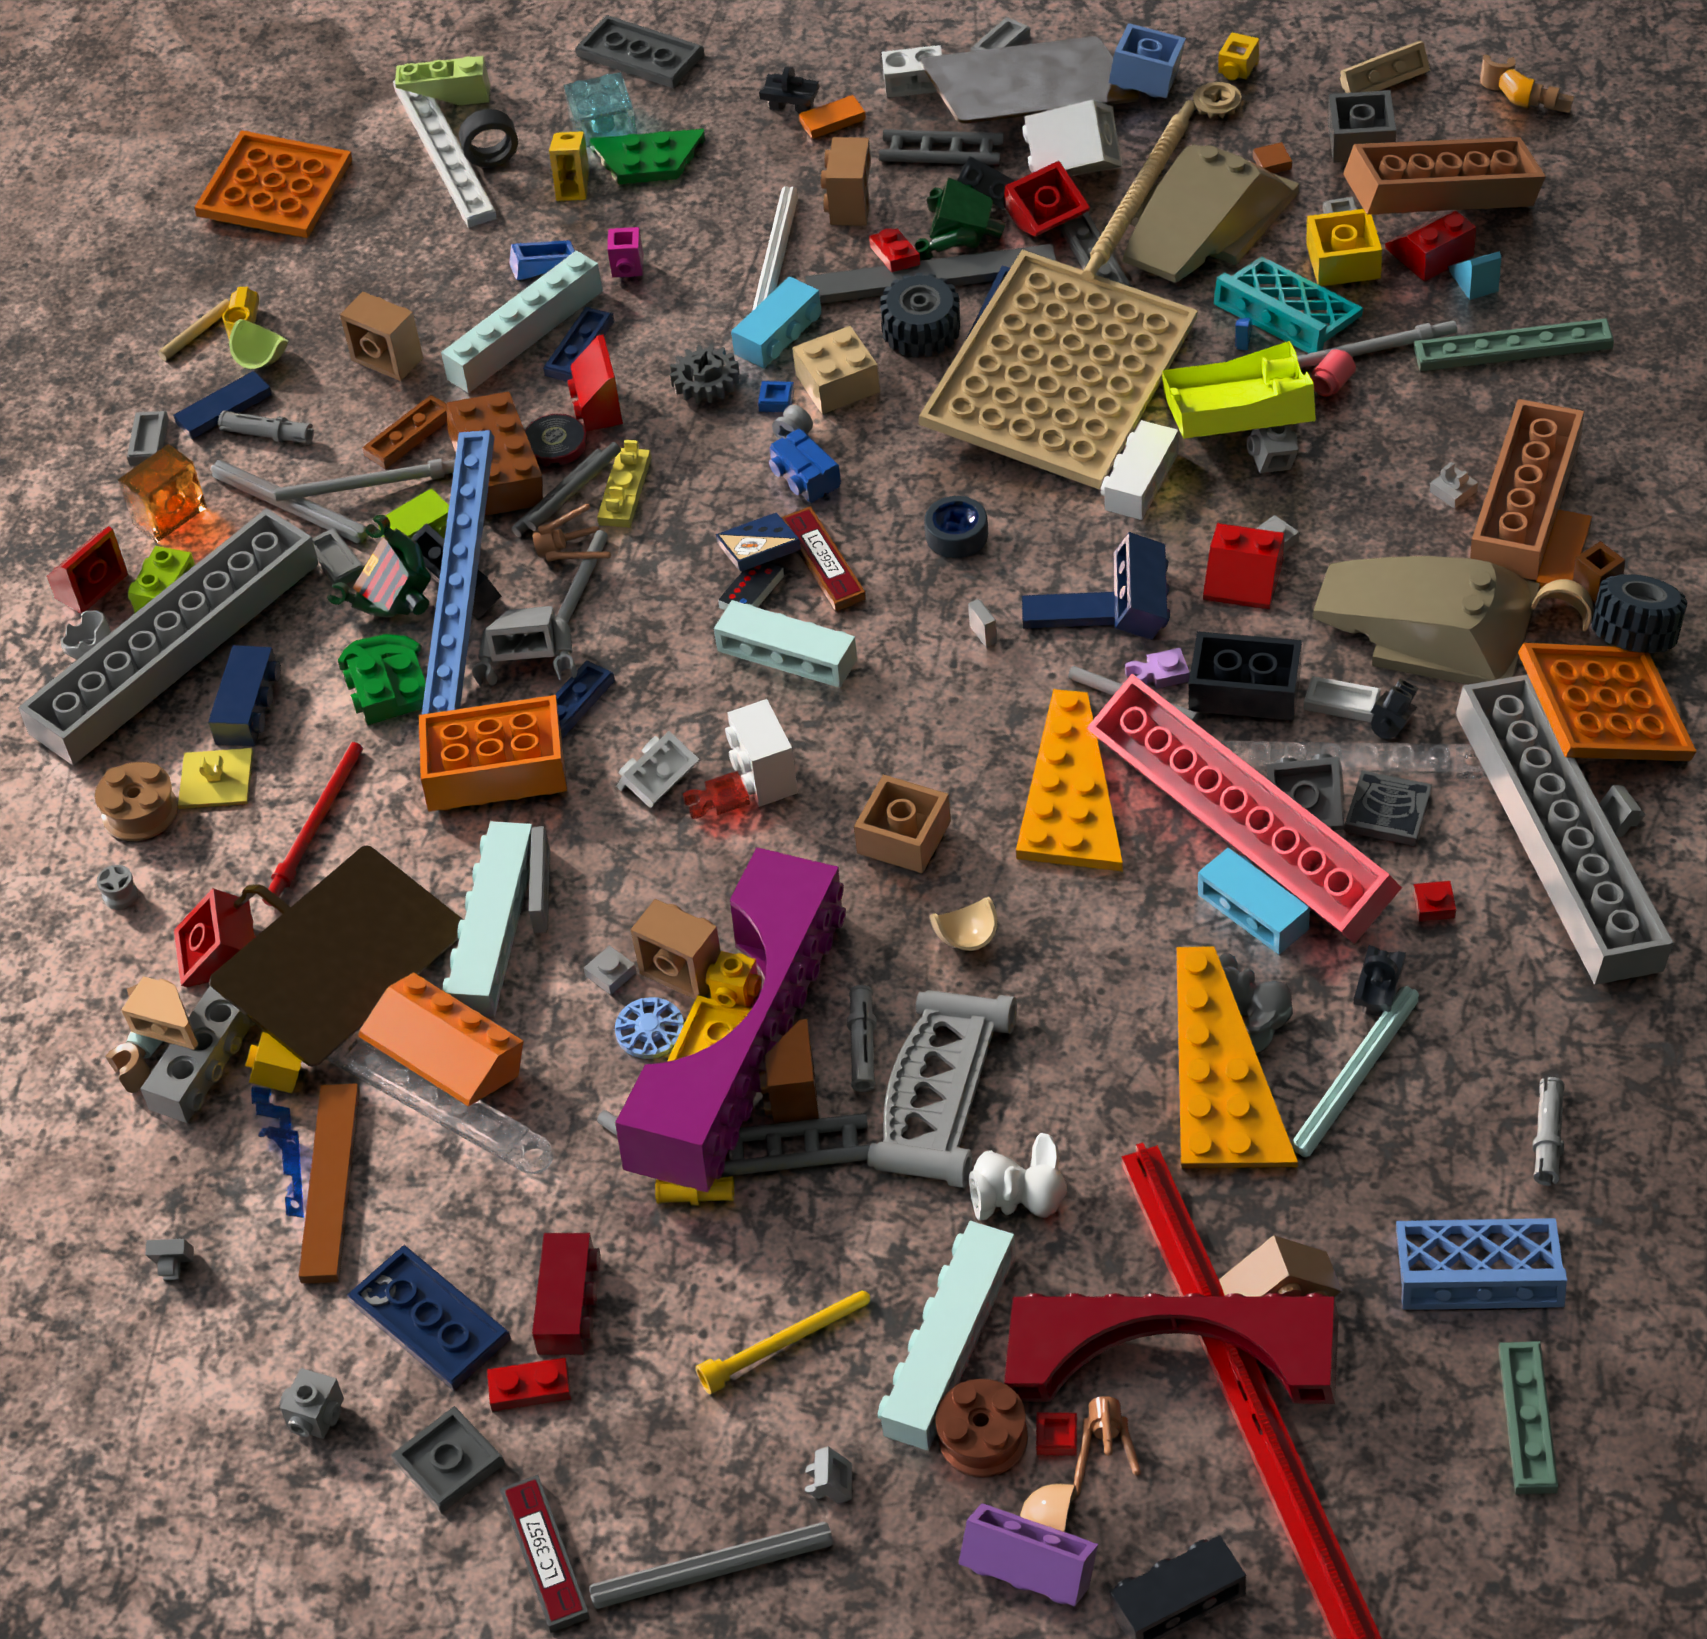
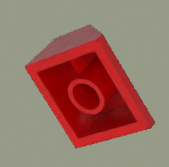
M1056 161L1005 186L1003 206L1018 229L1034 236H1038L1090 211L1089 205L1060 161Z
M1455 210L1434 217L1386 242L1385 249L1425 282L1448 270V266L1463 262L1474 256L1476 226Z
M599 335L571 364L573 379L567 380L570 398H577V401H572L575 417L578 420H583L586 432L623 424L616 380L604 335Z
M1217 523L1209 550L1203 600L1270 610L1284 561V533Z
M108 526L92 536L47 575L54 598L80 614L87 611L128 575L113 528Z
M212 888L174 929L181 986L191 987L209 983L210 976L255 938L254 921L251 915L249 900L239 909H236L233 905L240 897Z

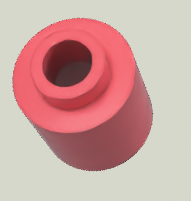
M1331 350L1312 372L1311 380L1314 384V391L1325 397L1336 394L1355 373L1356 365L1352 356L1345 351Z

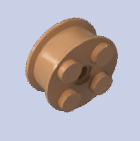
M132 762L110 768L106 771L95 790V802L102 813L101 817L105 829L109 834L121 840L141 841L157 836L165 831L177 816L178 802L172 791L170 777L163 768L155 763Z

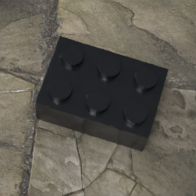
M1197 631L1188 683L1189 710L1193 712L1294 721L1301 673L1302 640Z

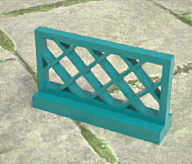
M1262 256L1233 276L1223 273L1216 280L1214 305L1241 319L1252 318L1253 325L1286 342L1290 341L1291 345L1307 353L1322 351L1324 349V342L1363 314V307ZM1262 269L1270 274H1256V272ZM1259 284H1275V287H1259ZM1281 284H1292L1296 287H1282ZM1284 297H1300L1301 300H1285ZM1307 297H1318L1321 300H1307ZM1310 310H1326V313H1311ZM1332 310H1343L1347 313H1333Z

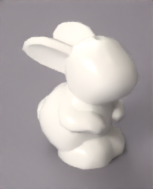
M1040 1133L1037 1136L1032 1148V1160L1028 1169L1020 1167L1011 1158L994 1153L991 1150L982 1153L969 1176L972 1204L978 1220H987L993 1214L996 1207H1001L1002 1212L1006 1215L1012 1214L1019 1203H1022L1034 1215L1043 1218L1057 1211L1058 1206L1067 1193V1185L1063 1175L1058 1170L1059 1151L1052 1136Z

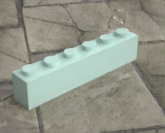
M576 250L444 349L441 355L447 380L470 393L603 292L598 263Z
M490 821L487 835H482L480 840V863H475L473 867V890L467 892L465 899L466 917L465 920H460L458 947L457 949H452L450 956V978H445L442 990L485 1017L495 1018L530 876L532 824Z
M969 1221L964 1234L959 1233L952 1248L953 1258L949 1266L944 1265L938 1278L937 1286L939 1289L935 1298H928L923 1311L924 1322L920 1330L915 1329L908 1344L909 1355L905 1363L900 1362L893 1377L894 1388L890 1396L885 1395L882 1398L878 1409V1419H881L884 1437L929 1451L937 1433V1408L943 1397L959 1384L1015 1257L1014 1234L973 1221Z

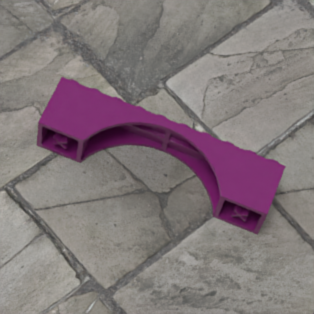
M756 847L730 898L735 948L746 956L756 959L757 968L764 978L760 995L744 1020L721 1040L697 1053L677 1060L644 1065L615 1122L623 1170L684 1187H691L707 1193L714 1180L721 1178L725 1168V1157L729 1149H735L739 1139V1128L743 1120L748 1121L751 1116L753 1099L756 1093H761L759 1071H766L765 1054L793 1027L794 1015L797 1009H802L806 1002L807 988L810 982H815L819 975L820 961L824 954L828 955L831 951L833 934L836 928L840 929L844 924L846 908L842 907L841 901L844 884L840 882L838 866Z

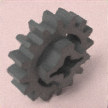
M711 344L707 349H702L701 345H697L696 351L692 352L686 349L685 357L677 355L675 357L676 364L670 365L671 385L675 388L677 395L683 393L684 400L686 401L695 397L696 403H700L702 399L706 398L709 403H712L714 396L724 399V391L733 392V384H739L738 361H735L733 353L726 354L724 347L715 351L714 346Z

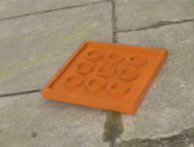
M241 130L195 205L196 216L308 239L352 162L351 151Z
M1522 644L1518 654L1565 757L1667 761L1692 760L1697 751L1650 653L1634 652L1613 646Z

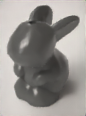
M1223 953L1219 959L1241 1016L1249 1017L1246 1022V1029L1257 1055L1264 1051L1271 1043L1275 1030L1290 1020L1293 1014L1292 993L1285 982L1269 981L1257 985L1255 983V973L1251 968L1239 972L1235 956Z

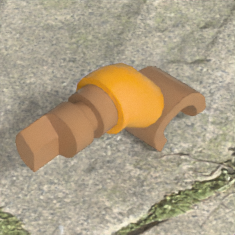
M1483 55L1479 79L1482 86L1491 90H1502L1511 103L1521 107L1529 108L1530 105L1538 107L1539 104H1544V108L1570 113L1574 96L1561 94L1560 88L1549 86L1548 89H1544L1542 84L1535 83V79L1527 78L1515 70L1516 60L1514 57L1508 58L1507 64L1493 62L1491 56Z

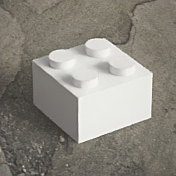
M765 699L727 712L730 727L725 728V733L730 747L733 748V750L729 751V757L734 770H741L743 774L741 775V782L747 796L753 794L760 807L797 794L798 788L792 747L768 700Z

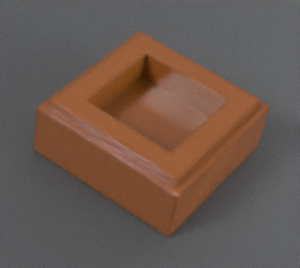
M1282 142L1253 149V159L1256 164L1267 171L1275 174L1292 169V159Z

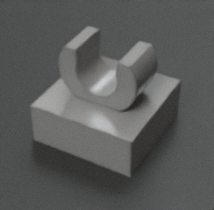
M1453 462L1445 466L1441 470V475L1430 482V493L1454 509L1478 490V482L1471 478L1468 472H1462L1456 468Z
M1613 785L1599 803L1616 837H1623L1630 826H1637L1646 815L1623 785Z
M185 1239L146 1240L145 1255L154 1263H158V1276H163V1280H179L180 1262H193L194 1247Z
M829 1446L816 1450L815 1463L808 1465L805 1469V1472L814 1478V1484L806 1486L805 1492L817 1499L828 1496L838 1504L852 1500V1462Z

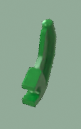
M384 634L359 639L343 650L338 659V665L340 670H347L346 660L378 650L382 658L414 650L415 654H419L422 646L408 636Z

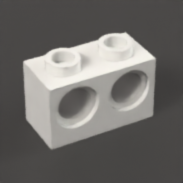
M941 46L882 52L886 97L938 92L922 68L921 59L942 55Z

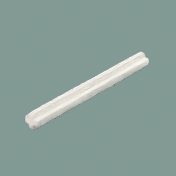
M785 186L781 190L752 310L777 288L798 200V190L794 186L791 188Z

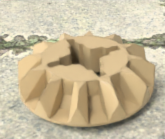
M1211 82L1200 86L1194 92L1193 102L1200 115L1208 114L1210 118L1219 115L1223 118L1225 114L1233 115L1235 109L1240 108L1241 93L1231 84ZM1219 97H1221V100L1218 103H1215L1216 100H1218Z

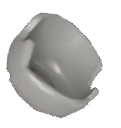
M98 610L85 611L81 614L80 624L77 626L67 624L65 636L61 639L63 652L78 660L108 636L111 631L104 613Z

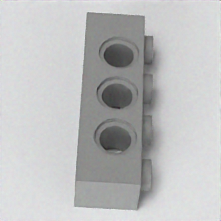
M209 986L188 1017L198 1042L195 1050L171 1043L140 1088L149 1110L185 1123L189 1121L195 1111L201 1108L205 1095L212 1084L220 1079L224 1066L232 1054L238 1052L242 1039L250 1027L256 1024L211 986Z

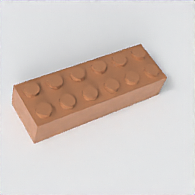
M1521 137L1354 144L1343 173L1367 215L1534 206L1546 177Z
M1522 399L1517 400L1472 537L1471 559L1491 562L1507 568L1522 578L1537 580L1581 441L1584 411Z

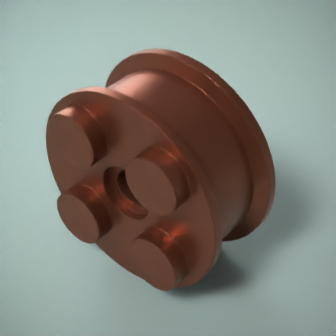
M974 1379L959 1383L943 1397L937 1408L936 1428L939 1435L940 1449L945 1460L957 1471L974 1477L995 1476L1012 1468L1023 1456L1028 1443L1025 1409L1020 1397L1009 1386L991 1379Z

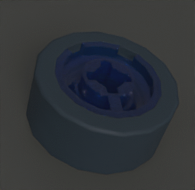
M950 496L936 501L926 511L924 518L925 537L928 546L936 554L946 558H963L980 551L986 544L988 538V518L985 508L978 501L966 496Z

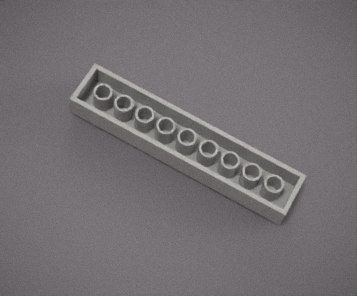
M264 509L20 705L18 709L28 734L71 765H75L319 564L312 537L269 509Z
M1528 674L1463 685L1456 716L1594 985L1664 972L1673 941L1576 760L1564 756Z

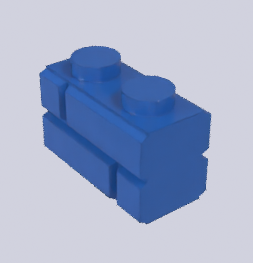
M802 429L793 431L786 438L783 437L775 441L769 447L771 456L769 465L772 472L777 477L783 476L788 481V485L795 495L801 494L812 503L823 497L824 493L828 494L840 487L839 465Z

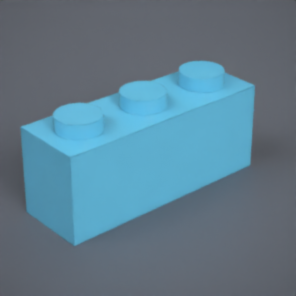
M789 276L731 331L734 354L765 368L773 359L778 358L781 352L793 340H796L812 322L819 318L822 313L819 290Z
M1230 848L1225 849L1198 872V895L1278 955L1309 930L1310 907L1280 886L1270 875H1265L1254 867L1248 858L1242 855L1239 856Z

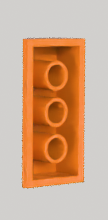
M415 973L408 975L386 989L359 1030V1037L468 1107L519 1076L524 1042L522 1039Z

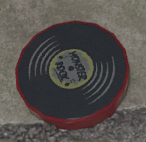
M567 414L542 416L531 422L525 429L536 461L541 466L551 467V463H559V466L569 464L578 459L586 449L587 436L584 425L575 417Z

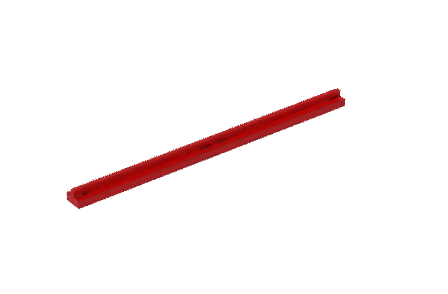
M1143 1142L1136 1144V1152L1121 1156L1122 1167L1179 1295L1185 1296L1190 1293H1198L1204 1296H1225L1220 1281L1158 1145L1146 1149ZM1143 1165V1167H1144V1169H1145V1171H1146L1147 1177L1144 1176L1143 1171H1142V1169H1141L1140 1166ZM1197 1335L1332 1639H1382L1254 1356L1227 1342ZM1242 1387L1248 1398L1247 1401H1245L1244 1396L1240 1390V1388ZM1255 1421H1258L1263 1432L1262 1435L1260 1434Z

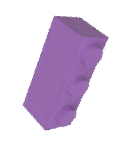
M981 1503L966 1521L959 1565L972 1569L976 1574L993 1576L1007 1581L1017 1589L1032 1590L1043 1594L1056 1603L1076 1606L1090 1587L1098 1544Z

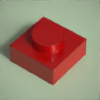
M1451 881L1414 884L1413 895L1419 922L1456 918V905Z

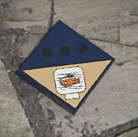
M777 512L716 534L718 545L741 572L802 549L799 538Z

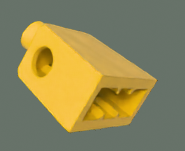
M581 131L555 133L549 148L556 201L586 200L589 163L585 134ZM571 173H575L574 180H568L566 177Z

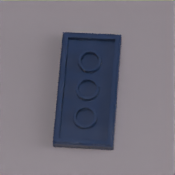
M405 1245L347 1294L349 1302L453 1391L511 1340L508 1330ZM381 1275L392 1279L389 1284L385 1283L381 1286L377 1282L375 1283ZM393 1286H396V1294L392 1298L390 1291ZM371 1288L372 1292H367L370 1298L378 1296L381 1299L386 1296L389 1303L383 1306H372L362 1298L361 1293L365 1289Z

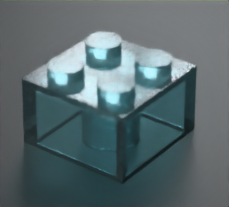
M621 72L563 85L567 110L574 132H584L586 148L590 147V138L637 134L633 107Z

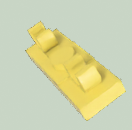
M624 440L625 448H621V452L615 458L597 516L598 525L631 527L651 461L650 450L639 449L638 441Z

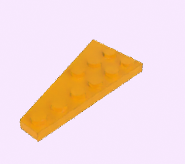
M1053 689L1017 842L1016 859L1123 872V861L1098 740L1087 729L1093 721L1087 692Z
M1177 947L1181 1168L1298 1167V1160L1215 947Z

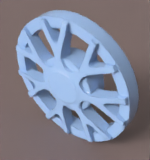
M658 997L641 998L628 1004L619 1013L615 1022L616 1039L620 1047L634 1057L642 1059L659 1058L672 1051L684 1026V1020L680 1010L673 1003ZM654 1006L653 1013H644L643 1007ZM666 1009L672 1013L663 1019L659 1016ZM633 1012L639 1017L636 1021L628 1019L627 1016ZM664 1026H678L677 1033L665 1031ZM635 1028V1033L622 1037L621 1030ZM663 1038L667 1044L657 1049L654 1042ZM638 1039L645 1042L643 1050L634 1048Z

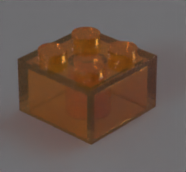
M170 444L118 479L133 526L156 543L207 508L193 461Z

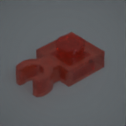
M738 771L705 781V790L703 791L692 789L683 793L686 806L697 803L689 807L691 819L701 818L708 810L713 808L716 815H720L750 805L749 795Z

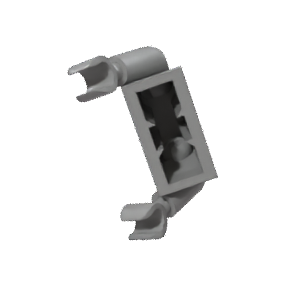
M551 606L511 609L504 612L483 631L478 656L481 662L472 668V674L478 685H482V680L485 677L490 686L496 684L498 677L491 667V662L552 657L555 654L559 655L553 663L558 679L561 680V672L564 669H570L572 677L575 678L577 670L574 660L570 656L572 653V641L569 624L560 616H555Z

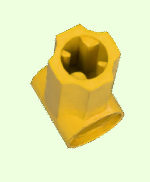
M248 286L237 287V290L231 294L229 308L222 315L229 340L237 320L243 319L252 323L256 321L260 301L258 292L251 290Z

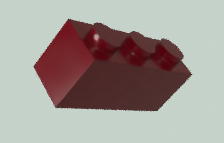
M544 1233L532 1329V1337L538 1355H585L586 1339H592L593 1317L589 1315L590 1305H596L597 1285L592 1280L593 1272H599L601 1258L600 1249L593 1247L590 1233Z

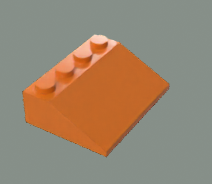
M556 695L419 715L420 774L428 812L470 805H484L504 800H518L524 797L544 794L552 795L557 792L567 791L566 769Z

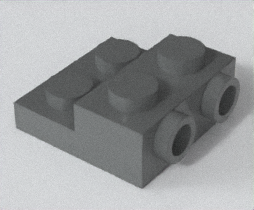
M1317 754L1312 756L1311 760L1297 761L1295 758H1281L1276 760L1274 764H1266L1267 779L1333 831L1345 830L1343 774L1339 757H1333L1330 754Z

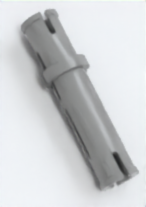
M222 411L218 420V426H220L219 429L221 431L269 437L281 443L287 440L310 444L314 436V429L311 423L288 421L286 417L281 416L275 419Z
M856 985L850 989V1015L847 1017V1028L851 1031V1087L859 1092L873 1090L875 1086L873 1030L877 1026V1018L873 1014V990L866 985Z
M1548 1077V1088L1546 1087L1547 1081L1545 1078L1540 1081L1537 1137L1533 1140L1532 1149L1533 1152H1536L1534 1180L1541 1185L1548 1186L1551 1185V1175L1554 1184L1559 1181L1560 1156L1564 1153V1141H1561L1565 1084L1556 1077Z

